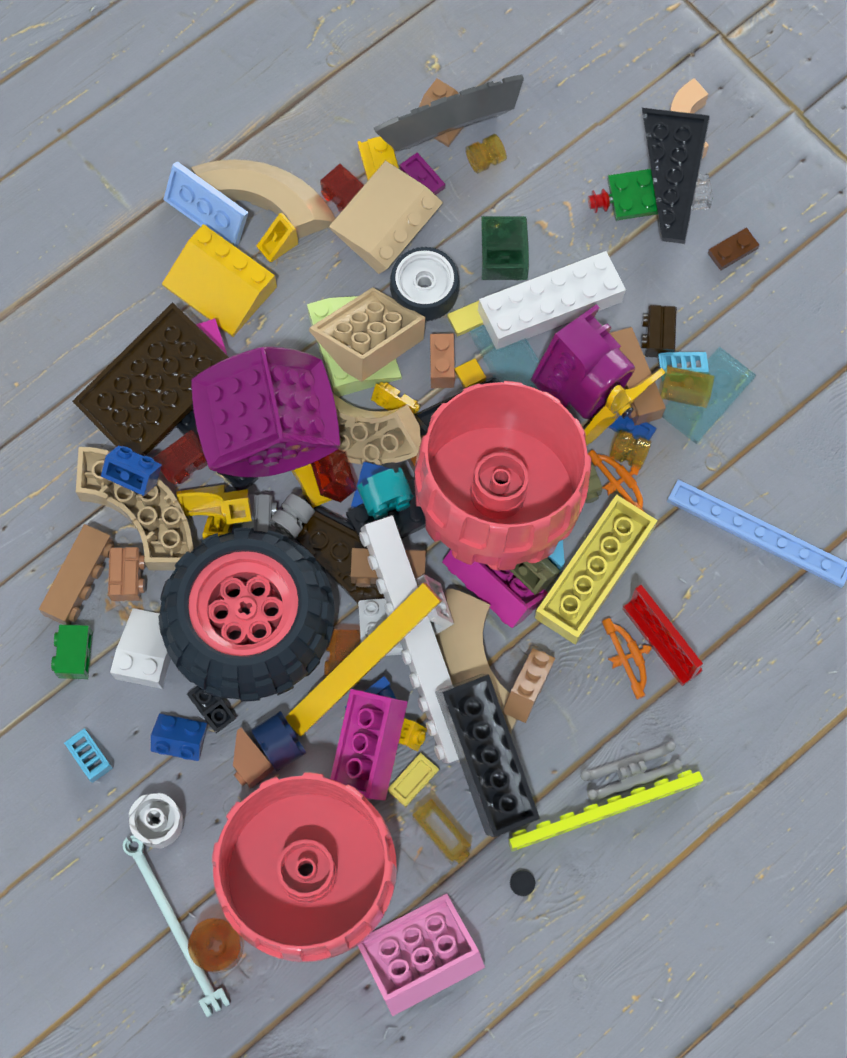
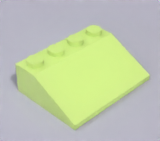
M358 296L327 298L307 304L311 325L313 326ZM317 341L332 392L338 397L375 387L376 383H389L402 379L397 361L394 359L361 382L344 372Z

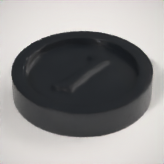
M517 871L510 879V888L518 896H528L535 888V879L528 871Z

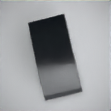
M198 686L187 693L189 699L215 733H218L236 719L221 698L206 693L205 690Z

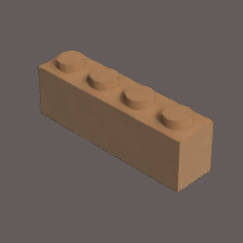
M632 327L609 333L620 344L622 353L635 366V371L624 387V390L635 387L651 375ZM655 382L648 386L630 404L634 410L628 417L632 418L635 426L662 418L666 407Z
M86 524L83 525L39 607V611L43 616L63 625H71L72 621L75 622L78 619L83 600L86 601L92 592L91 585L102 574V565L106 557L109 558V549L114 548V541L110 535Z

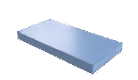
M179 162L174 163L163 200L200 227L203 224L237 248L248 212Z

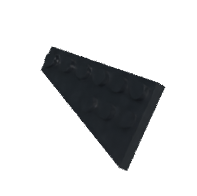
M642 108L662 241L685 244L710 115Z

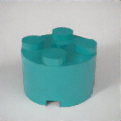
M398 468L397 473L393 469L382 471L367 478L369 483L364 487L362 482L357 486L369 516H373L374 520L386 517L388 515L387 512L394 509L402 511L410 506L409 501L413 498V493L402 468Z

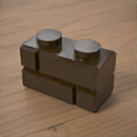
M650 305L648 306L647 313H643L642 327H646V334H642L641 348L645 349L646 357L657 358L659 353L675 352L677 307Z

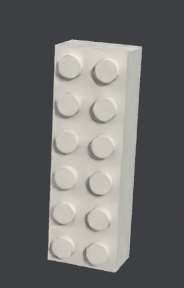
M605 251L481 298L478 303V313L497 351L572 322L596 304L600 307L598 311L619 304L623 301L626 289Z

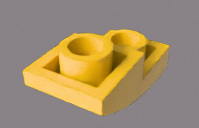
M316 462L291 470L300 483L302 493L312 508L334 499V495Z

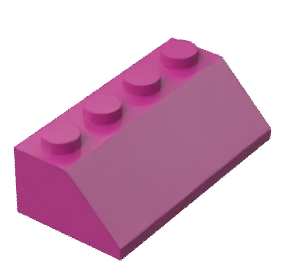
M451 550L442 561L448 570L465 584L467 589L474 592L483 602L489 604L501 621L511 628L523 622L543 602L548 592L542 590L535 595L510 570H493L487 564L475 561L472 565L461 562L453 557Z
M350 689L330 779L345 785H351L362 793L365 798L386 801L408 702Z

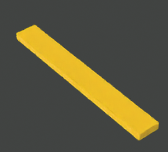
M426 582L422 583L285 717L289 725L300 737L313 727L350 689L442 602Z

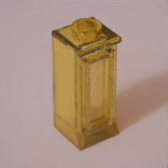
M432 798L412 814V819L451 865L455 862L461 864L470 856L468 851L471 849V844L468 843Z

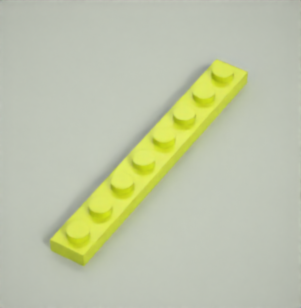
M691 770L678 774V779L669 782L668 778L655 782V787L645 790V787H640L630 792L631 796L623 799L621 795L608 799V804L600 807H598L597 803L583 808V813L578 815L570 812L560 816V821L551 824L550 820L539 823L536 825V830L527 832L526 829L514 832L512 833L513 838H510L508 841L511 852L698 786L703 782L700 771L692 773Z

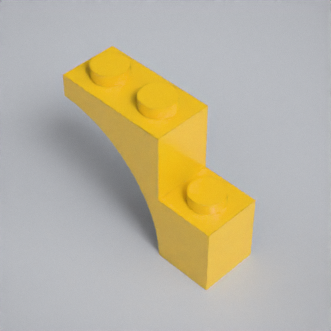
M225 485L177 491L176 493L177 501L185 516H215L224 519L227 524L252 521L248 489L226 492Z

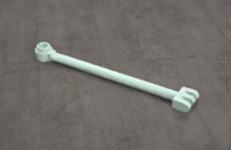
M134 835L130 836L132 842H137L139 847L136 851H131L130 845L132 843L126 838L123 842V850L136 861L205 995L203 999L199 1000V1003L205 1015L209 1017L212 1015L208 1007L209 1004L212 1003L215 1011L218 1012L221 1010L217 1002L219 998H221L225 1007L230 1005V1002L223 988L214 991L144 856V844Z

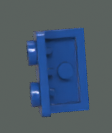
M159 713L151 733V751L162 755L199 761L201 746L207 732V723Z

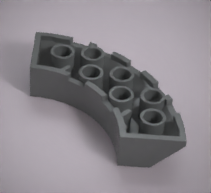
M522 74L503 78L502 82L494 83L491 81L478 87L462 90L459 92L460 95L455 94L430 102L431 106L424 105L410 110V114L392 118L374 127V130L396 151L410 149L449 131L498 117L514 109L524 77Z

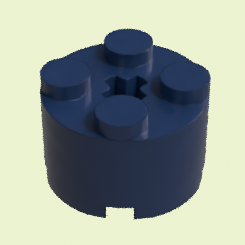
M281 711L251 729L276 772L307 753Z

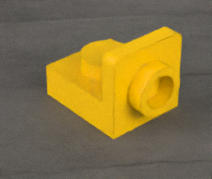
M404 718L398 744L418 752L425 741L427 728Z

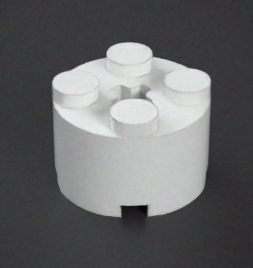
M162 793L146 794L133 803L129 811V826L133 835L144 845L161 849L172 844L181 834L184 824L183 815L180 808L169 796ZM154 816L161 820L158 825L152 821Z

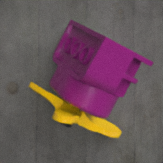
M597 304L555 333L531 378V381L540 391L548 392L559 399L565 408L571 405L584 419L594 417L584 429L586 446L599 437L619 416H622L623 419L629 416L634 410L630 404L648 386L666 373L663 368H660L635 387L624 390V387L635 371V366L622 353L620 344L609 334L612 327L608 323L602 326L594 318L600 308Z

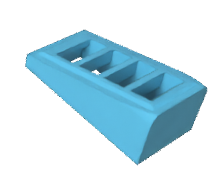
M666 352L658 354L660 368H663L666 372L661 376L662 381L709 374L706 352ZM696 361H701V367H696ZM686 362H691L692 368H687ZM681 363L682 368H677V364Z
M85 728L64 742L92 783L113 769ZM85 737L87 741L74 749L72 745ZM90 745L92 747L83 755H78V753L87 746ZM95 752L97 756L85 764L83 760ZM101 760L102 763L95 767L93 770L90 771L88 769L97 761Z

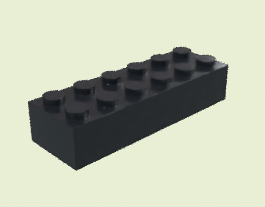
M479 674L435 691L485 834L497 837L540 819L489 674Z

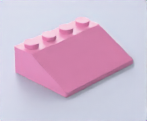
M448 894L373 931L358 945L392 1017L485 968L480 952Z

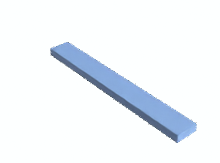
M679 479L677 480L667 500L668 503L840 588L844 586L847 580L846 561Z

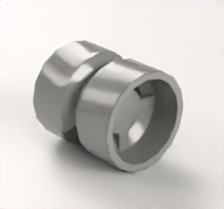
M290 493L282 503L283 509L275 512L270 519V523L283 535L288 536L290 539H295L303 529L302 523H307L315 511L302 498Z

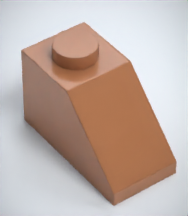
M239 728L236 735L233 767L237 772L233 775L242 786L247 784L251 789L274 771V768L245 731Z

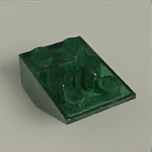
M481 216V279L528 280L529 244L527 216Z

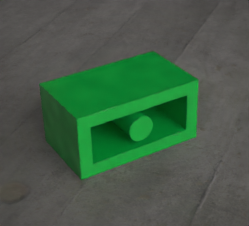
M59 625L58 632L54 634V646L57 647L56 656H53L51 661V669L58 678L88 680L93 631L89 626Z

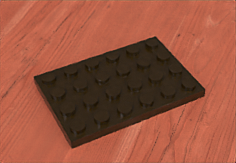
M172 302L72 402L116 447H128L133 452L146 456L193 409L192 378L230 357Z

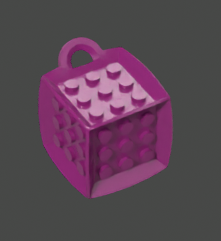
M260 347L227 358L202 371L191 380L196 427L207 465L213 471L238 477L273 476L311 464L340 447L337 412L329 379L322 360L311 354L289 348Z

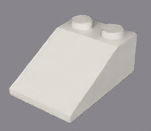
M132 609L117 646L110 673L114 679L163 689L171 658L166 651L160 634L159 613Z

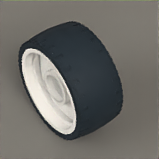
M431 247L413 248L402 254L394 264L390 276L392 299L401 306L424 316L425 321H433L445 316L453 308L457 300L460 286L458 270L453 260L443 251ZM422 285H428L429 287L423 288V287H420V286H422Z

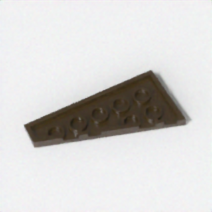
M316 511L307 523H302L303 529L295 539L315 557L316 561L357 604L360 600L385 599L384 594L379 593L376 584H371L369 587L356 586V583H351L352 548L365 549L355 531Z

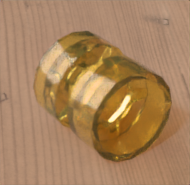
M495 133L482 139V144L477 141L465 147L467 159L477 174L489 169L490 164L495 166L507 160L503 143Z
M620 429L609 458L621 463L626 460L629 466L641 470L652 441L642 437L635 439L632 433Z

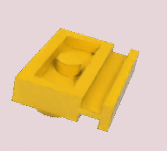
M380 136L367 139L365 142H357L367 181L385 161L398 168L393 148Z

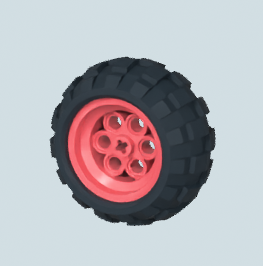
M235 528L234 532L220 536L216 533L203 539L200 546L192 552L187 551L175 564L176 569L171 577L165 581L162 589L160 614L158 616L159 628L166 651L171 660L187 680L205 690L206 693L222 699H239L241 702L260 701L261 698L275 694L278 696L291 690L296 683L305 676L308 677L316 669L332 639L335 606L332 589L325 572H323L315 557L305 547L297 545L289 540L288 536L268 530V532L254 531L253 528ZM261 587L265 589L264 594L261 596H254L252 594L256 588ZM236 589L240 590L237 597L232 598L228 596L230 592ZM245 606L247 609H250V614L248 615L242 612V608ZM274 607L278 609V613L275 616L266 615V611L269 608ZM219 611H228V615L224 619L216 618V614ZM258 629L267 631L266 635L262 638L254 637V633ZM234 630L241 632V636L236 640L229 638V634Z

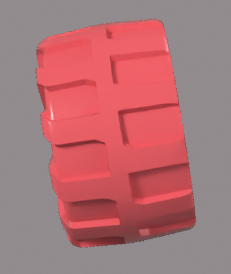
M513 381L483 385L476 384L463 389L460 394L450 401L441 404L432 415L428 431L421 440L416 457L414 474L416 506H420L426 519V531L435 542L440 540L451 549L453 557L461 562L472 565L475 561L487 564L493 570H514L519 563H537L550 556L558 542L567 538L573 530L587 497L591 457L587 454L586 434L578 419H574L571 413L560 403L559 399L548 392H542L520 382Z
M305 772L303 776L283 779L274 777L260 783L259 789L251 793L241 803L236 802L226 815L227 822L218 842L214 843L212 854L213 878L220 907L231 926L244 940L263 953L278 959L293 962H318L352 950L363 942L377 927L385 915L394 893L397 876L396 853L385 821L362 793L351 785H345L325 778L323 774ZM305 863L313 866V871L309 876H302L299 873L300 867Z

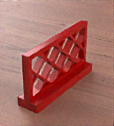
M642 584L635 588L631 601L623 606L622 609L681 686H684L702 673L701 667L703 663Z

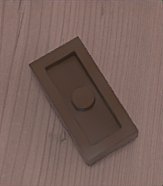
M746 227L710 248L708 255L721 271L756 251L760 245Z

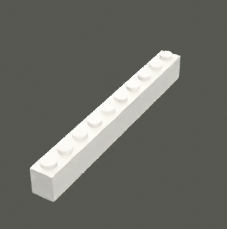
M393 516L365 524L361 527L362 532L359 533L362 545L364 547L367 546L370 554L368 556L370 568L376 571L378 577L376 580L378 591L380 594H384L387 603H384L387 616L394 612L418 588ZM427 615L400 641L403 648L401 656L405 665H409L412 673L409 675L411 685L414 689L417 688L420 698L417 701L420 710L426 713L428 733L430 736H434L437 744L434 746L436 756L444 764L459 759L435 691L452 685Z

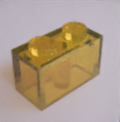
M667 366L661 398L707 408L715 376Z

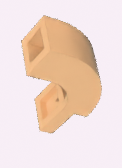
M694 78L677 92L670 111L694 114L706 105L708 93ZM706 141L702 159L706 157L707 150L709 147Z

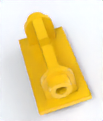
M388 382L375 384L371 400L386 410H395L408 404L414 415V413H418L421 407L418 405V401L406 394L401 398L398 397L400 391Z

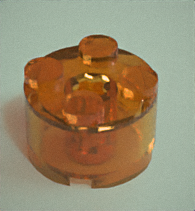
M209 918L197 924L193 929L188 942V951L192 961L198 967L209 973L219 974L231 970L239 962L243 954V940L228 921ZM216 940L219 943L222 942V944L219 946L220 950L218 952L214 951L213 949L210 950V948L213 946L212 941Z

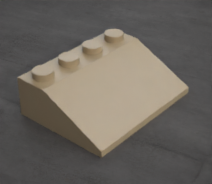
M385 161L328 228L380 274L388 269L443 202L426 186Z
M372 287L311 326L309 332L344 372L362 382L424 340L425 317L401 306L391 297Z

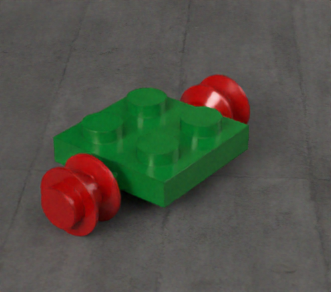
M651 169L608 175L607 181L610 194L608 195L605 189H602L601 194H596L592 190L591 195L588 196L589 208L593 209L595 213H597L598 208H603L607 212L610 204H612L616 221L658 214Z

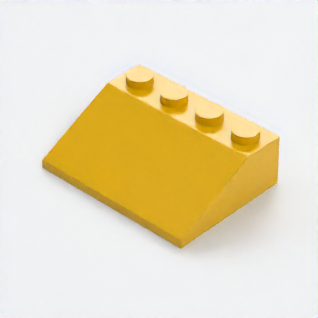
M204 224L188 240L162 282V286L209 320L215 319L217 326L232 337L236 335L277 288L274 274Z

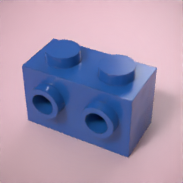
M117 446L106 455L101 477L144 496L157 485L162 464L155 462L150 457L139 455L128 447Z

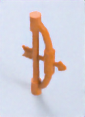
M591 450L588 453L591 457V462L595 467L598 466L610 481L602 487L608 491V496L617 490L626 501L644 511L643 497L636 480L632 477L634 474L638 475L639 467H631V471L628 472L623 465H620L612 458L597 454L594 450ZM602 461L614 467L621 478L616 480ZM622 482H625L630 489L632 488L637 502H634L620 485Z
M611 618L603 620L602 624L607 635H610L618 653L615 657L608 659L613 662L612 669L623 664L631 681V688L636 699L645 697L644 688L647 682V675L642 653L649 654L652 647L643 645V648L639 650L636 641L632 639L624 628L612 623ZM616 631L627 641L630 654H624L615 634ZM633 657L636 666L639 667L640 682H637L627 659Z

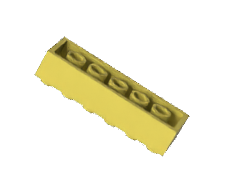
M616 494L536 610L535 619L576 645L653 532L658 520Z

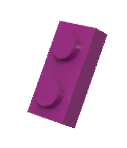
M418 152L400 164L401 171L426 186L433 194L436 195L445 189V183Z

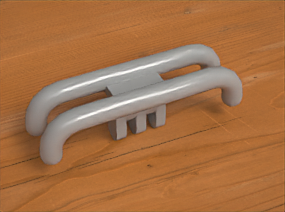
M669 741L655 749L593 770L582 771L580 776L584 781L595 780L617 772L620 782L600 789L589 790L588 798L590 800L605 798L680 771L683 763L676 760L667 766L644 773L646 771L645 762L671 753L676 747L675 743Z

